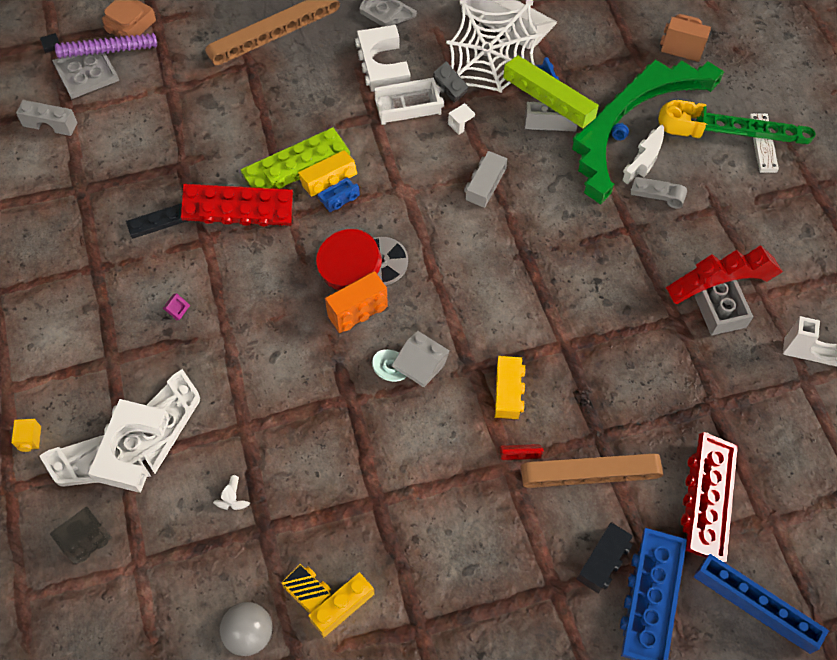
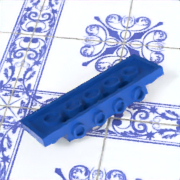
M648 528L643 530L640 550L637 554L634 553L631 566H634L635 569L634 574H630L628 579V587H631L630 595H626L624 601V608H627V614L622 617L620 629L624 630L622 657L633 660H668L687 539Z

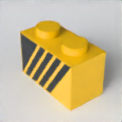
M300 564L282 582V585L310 614L331 596V588L324 581L319 583L314 578L316 574L310 567L304 568Z

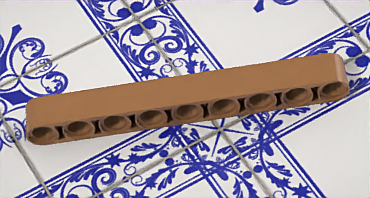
M338 0L303 1L210 43L206 47L205 52L215 65L223 64L336 12L340 7V3Z

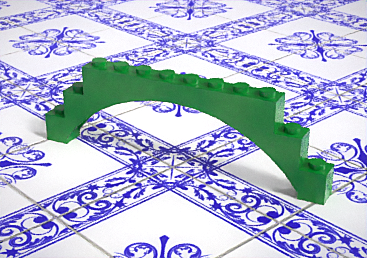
M657 60L648 64L641 74L638 73L634 81L628 83L622 93L619 92L611 103H607L601 113L598 112L596 118L585 126L581 133L578 132L572 140V150L581 155L578 162L580 163L578 171L588 178L584 184L586 186L584 194L600 205L612 194L614 183L611 182L607 170V141L612 127L629 111L646 100L669 92L680 90H708L711 92L720 83L724 71L708 61L703 66H699L698 69L693 68L682 60L677 65H673L671 69Z

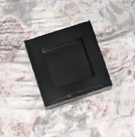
M56 33L40 37L45 53L55 51V43L60 45Z

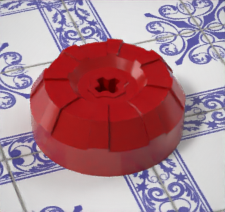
M345 229L332 234L322 243L317 253L316 263L325 283L336 290H341L374 271L378 274L382 265V258L372 236L362 230Z

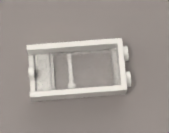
M434 78L374 88L375 102L382 125L392 121L434 114L441 115V109L444 107L443 97L439 96V84L435 83Z

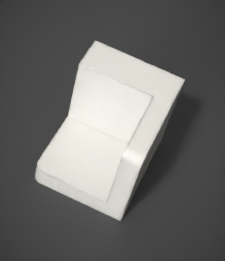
M464 103L449 113L448 125L459 135L464 132L465 122L475 117V113Z

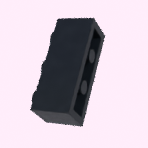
M610 522L576 580L596 593H599L602 588L606 590L612 581L609 577L611 572H617L623 562L620 560V557L623 553L627 555L633 546L630 543L633 535Z

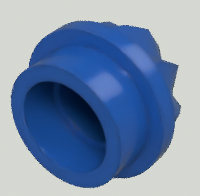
M617 123L612 127L611 133L614 139L620 141L628 136L629 129L627 125Z

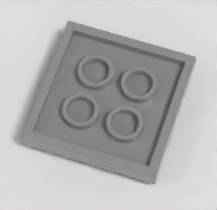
M100 52L97 55L96 53H93V55L88 54V56L83 54V56L77 55V57H74L73 55L71 58L66 56V58L61 57V59L52 60L71 99L119 81L105 52L104 54Z

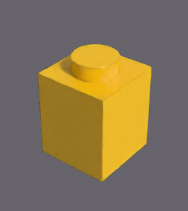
M36 419L14 420L12 444L22 452L39 449L41 425Z

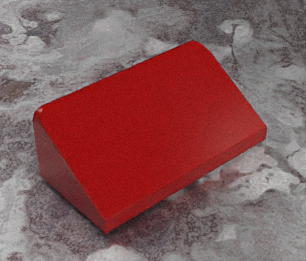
M540 444L500 446L501 460L540 459L544 451Z

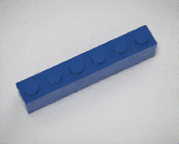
M711 553L702 561L694 575L695 579L809 654L820 649L829 632L828 629Z

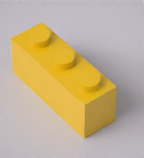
M343 150L298 172L302 187L312 197L347 177L351 178L357 175L354 159Z
M498 356L495 418L519 419L520 412H524V401H521V394L524 395L525 383H521V377L525 376V365H522L521 357Z
M359 572L308 615L311 623L323 637H326L374 595V588Z

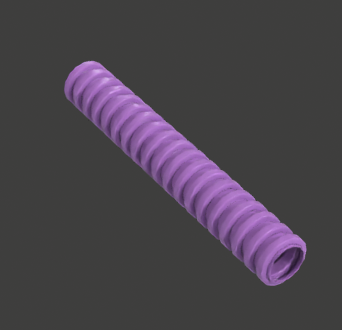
M146 33V35L141 34V36L137 34L135 37L130 35V37L125 36V38L122 36L120 38L114 37V39L112 37L109 39L104 38V40L100 38L98 41L96 39H93V41L88 40V42L85 40L82 42L77 41V43L72 41L70 44L69 42H66V44L61 43V45L55 43V52L58 59H61V57L66 58V56L71 58L73 55L77 57V55L83 56V54L88 56V54L93 55V53H96L97 55L100 52L104 54V52L109 53V51L114 53L115 51L120 52L122 50L124 52L126 49L128 51L130 49L136 50V48L138 50L141 48L146 49V47L150 49L151 47L156 48L157 40L154 33H151V35Z

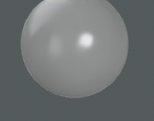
M242 602L232 606L224 614L220 623L221 641L226 649L235 655L250 656L258 653L267 645L272 635L270 615L262 606L252 602Z

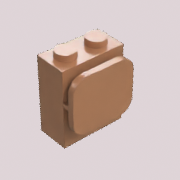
M115 0L105 9V16L102 18L104 29L109 34H113L118 38L120 36L125 38V36L130 37V35L135 37L137 34L140 36L156 21L153 8L139 0Z
M678 14L671 18L670 23H666L664 33L667 34L662 36L660 45H663L661 52L699 62L711 27L702 25V21L698 18Z

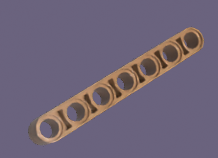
M659 454L527 462L521 465L523 486L526 488L650 480L663 476Z

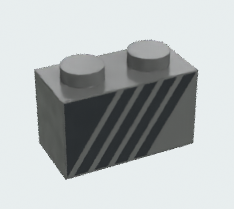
M447 61L433 73L432 78H434L435 82L439 84L454 103L467 93L468 85Z

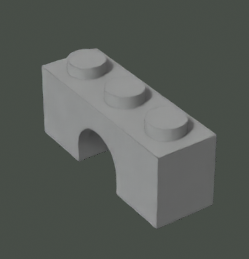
M22 100L16 112L23 127L39 129L43 122L50 125L55 133L69 136L72 135L78 123L72 109Z

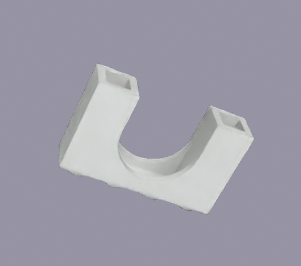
M396 25L357 31L358 38H355L356 48L360 49L358 54L360 61L363 60L362 71L366 73L365 82L367 86H370L371 92H374L376 87L410 82V71L407 61L386 65L380 64L372 58L381 51L399 49V34Z
M800 316L784 338L783 355L837 366V344H829L817 340L819 338L820 321Z
M119 399L118 404L112 410L110 423L105 426L103 440L97 445L95 459L89 464L88 475L92 480L141 493L148 475L147 471L143 466L118 460L116 458V447L121 438L134 431H143L163 436L170 419L166 410Z

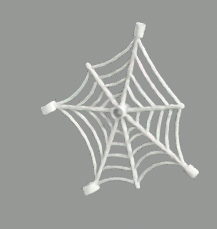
M460 0V5H462L460 28L451 41H446L450 45L451 67L453 68L454 66L452 45L458 46L460 54L457 74L460 76L466 69L493 74L495 80L474 76L460 77L462 79H476L496 83L497 88L472 83L466 84L502 93V90L510 82L508 81L501 87L500 84L506 80L503 78L499 82V78L504 74V70L498 76L496 71L503 64L512 60L508 57V50L511 44H515L514 57H516L519 42L525 41L521 50V57L524 58L526 44L530 39L535 38L530 50L531 63L535 65L533 60L534 45L543 34L538 33L530 18V6H533V0H526V4L523 7L502 13L476 10L466 5V0ZM469 9L492 16L518 13L512 19L487 21L472 15ZM526 9L530 26L536 33L530 36L521 18V14ZM466 11L470 19L467 32L460 42H454L463 28ZM518 17L521 28L526 35L523 38L519 37L514 27V22ZM474 19L488 24L509 23L503 28L485 29L477 26ZM472 24L474 27L472 38L468 44L463 43L470 32ZM512 26L513 33L517 37L515 40H511L507 33V29ZM479 29L486 32H500L497 36H487L480 33ZM505 32L508 42L503 43L500 37ZM477 33L478 37L475 45H472L471 42L473 41L475 34ZM483 37L492 38L493 40L491 42H485ZM479 39L482 43V46H478ZM504 46H507L505 50L506 56L502 52ZM461 47H465L467 54V64L461 69ZM468 48H473L475 51V56L471 61ZM500 48V53L492 49ZM491 53L496 55V57L492 59ZM484 55L488 57L489 62L477 60ZM496 59H504L496 68L494 67L493 63ZM473 63H483L491 66L492 71L470 66Z

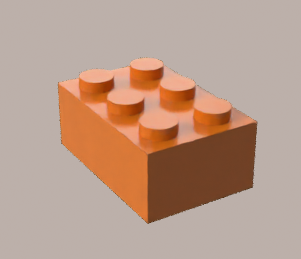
M375 271L325 298L328 318L339 333L350 330L355 324L368 320L373 314L381 313L388 307L387 287Z

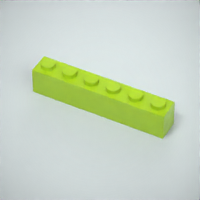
M519 55L505 64L504 79L581 128H584L596 118L598 104Z

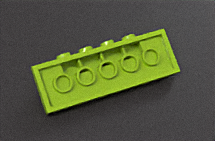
M333 127L240 170L246 182L252 188L281 189L294 181L300 180L298 172L343 150L350 155V150Z

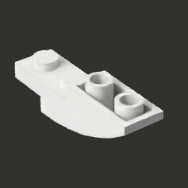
M660 125L656 130L653 129L648 138L640 142L638 155L632 164H628L625 167L622 181L629 184L638 174L645 177L657 159L663 141V125Z

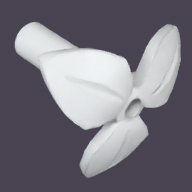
M232 475L230 477L229 484L221 494L222 500H215L213 502L216 506L226 510L231 506L232 509L239 510L250 505L247 501H236L238 476Z

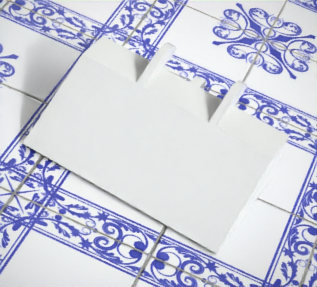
M466 0V5L489 13L508 12L525 5L518 0ZM530 7L532 24L538 33L543 34L536 41L535 47L557 22ZM469 9L472 15L487 21L512 19L518 13L492 16ZM526 9L521 14V18L530 36L536 33L530 26ZM518 17L514 22V27L519 37L523 38L526 35L521 28ZM480 22L477 26L499 29L505 27L509 22L503 24ZM512 26L507 29V33L511 40H515L517 37L513 33ZM504 32L503 35L505 36V38L501 40L503 43L508 42V39ZM535 38L530 39L525 48L530 49ZM525 41L519 42V44L523 46Z

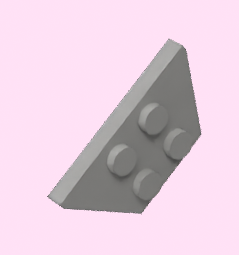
M363 0L360 6V13L383 27L395 25L417 16L416 10L398 0Z

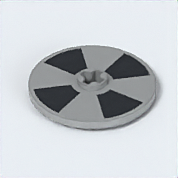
M375 237L373 239L380 250L382 260L384 259L377 275L385 286L398 281L406 272L408 254L404 246L397 240L389 237Z

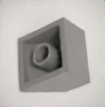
M417 331L407 340L392 367L422 387H425L445 366L449 350Z

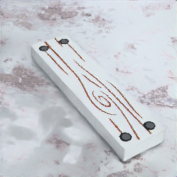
M750 114L749 119L769 121L768 114ZM753 137L759 173H777L779 168L773 140Z

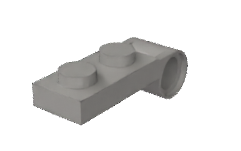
M635 177L631 188V195L665 200L670 207L676 209L683 206L687 194L686 187L682 185Z

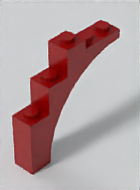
M760 245L746 255L735 250L721 260L711 254L697 263V268L667 286L666 289L673 302L679 304L703 290L725 282L745 278L762 279L768 282L783 271L775 258Z

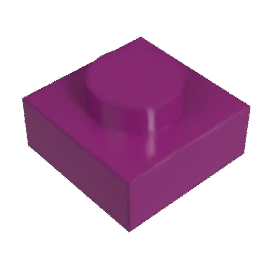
M175 293L170 297L163 309L174 319L180 320L190 307V304Z

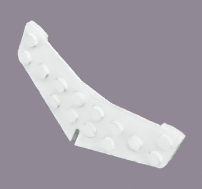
M183 369L175 373L167 381V385L146 405L166 410L170 419L163 436L143 431H134L121 438L117 444L116 458L123 462L143 466L148 473L147 477H151L142 461L146 459L153 472H157L200 402L198 391ZM104 435L64 448L57 447L41 454L40 458L53 480L59 486L97 483L88 475V467L91 461H94L97 445L99 442H102Z

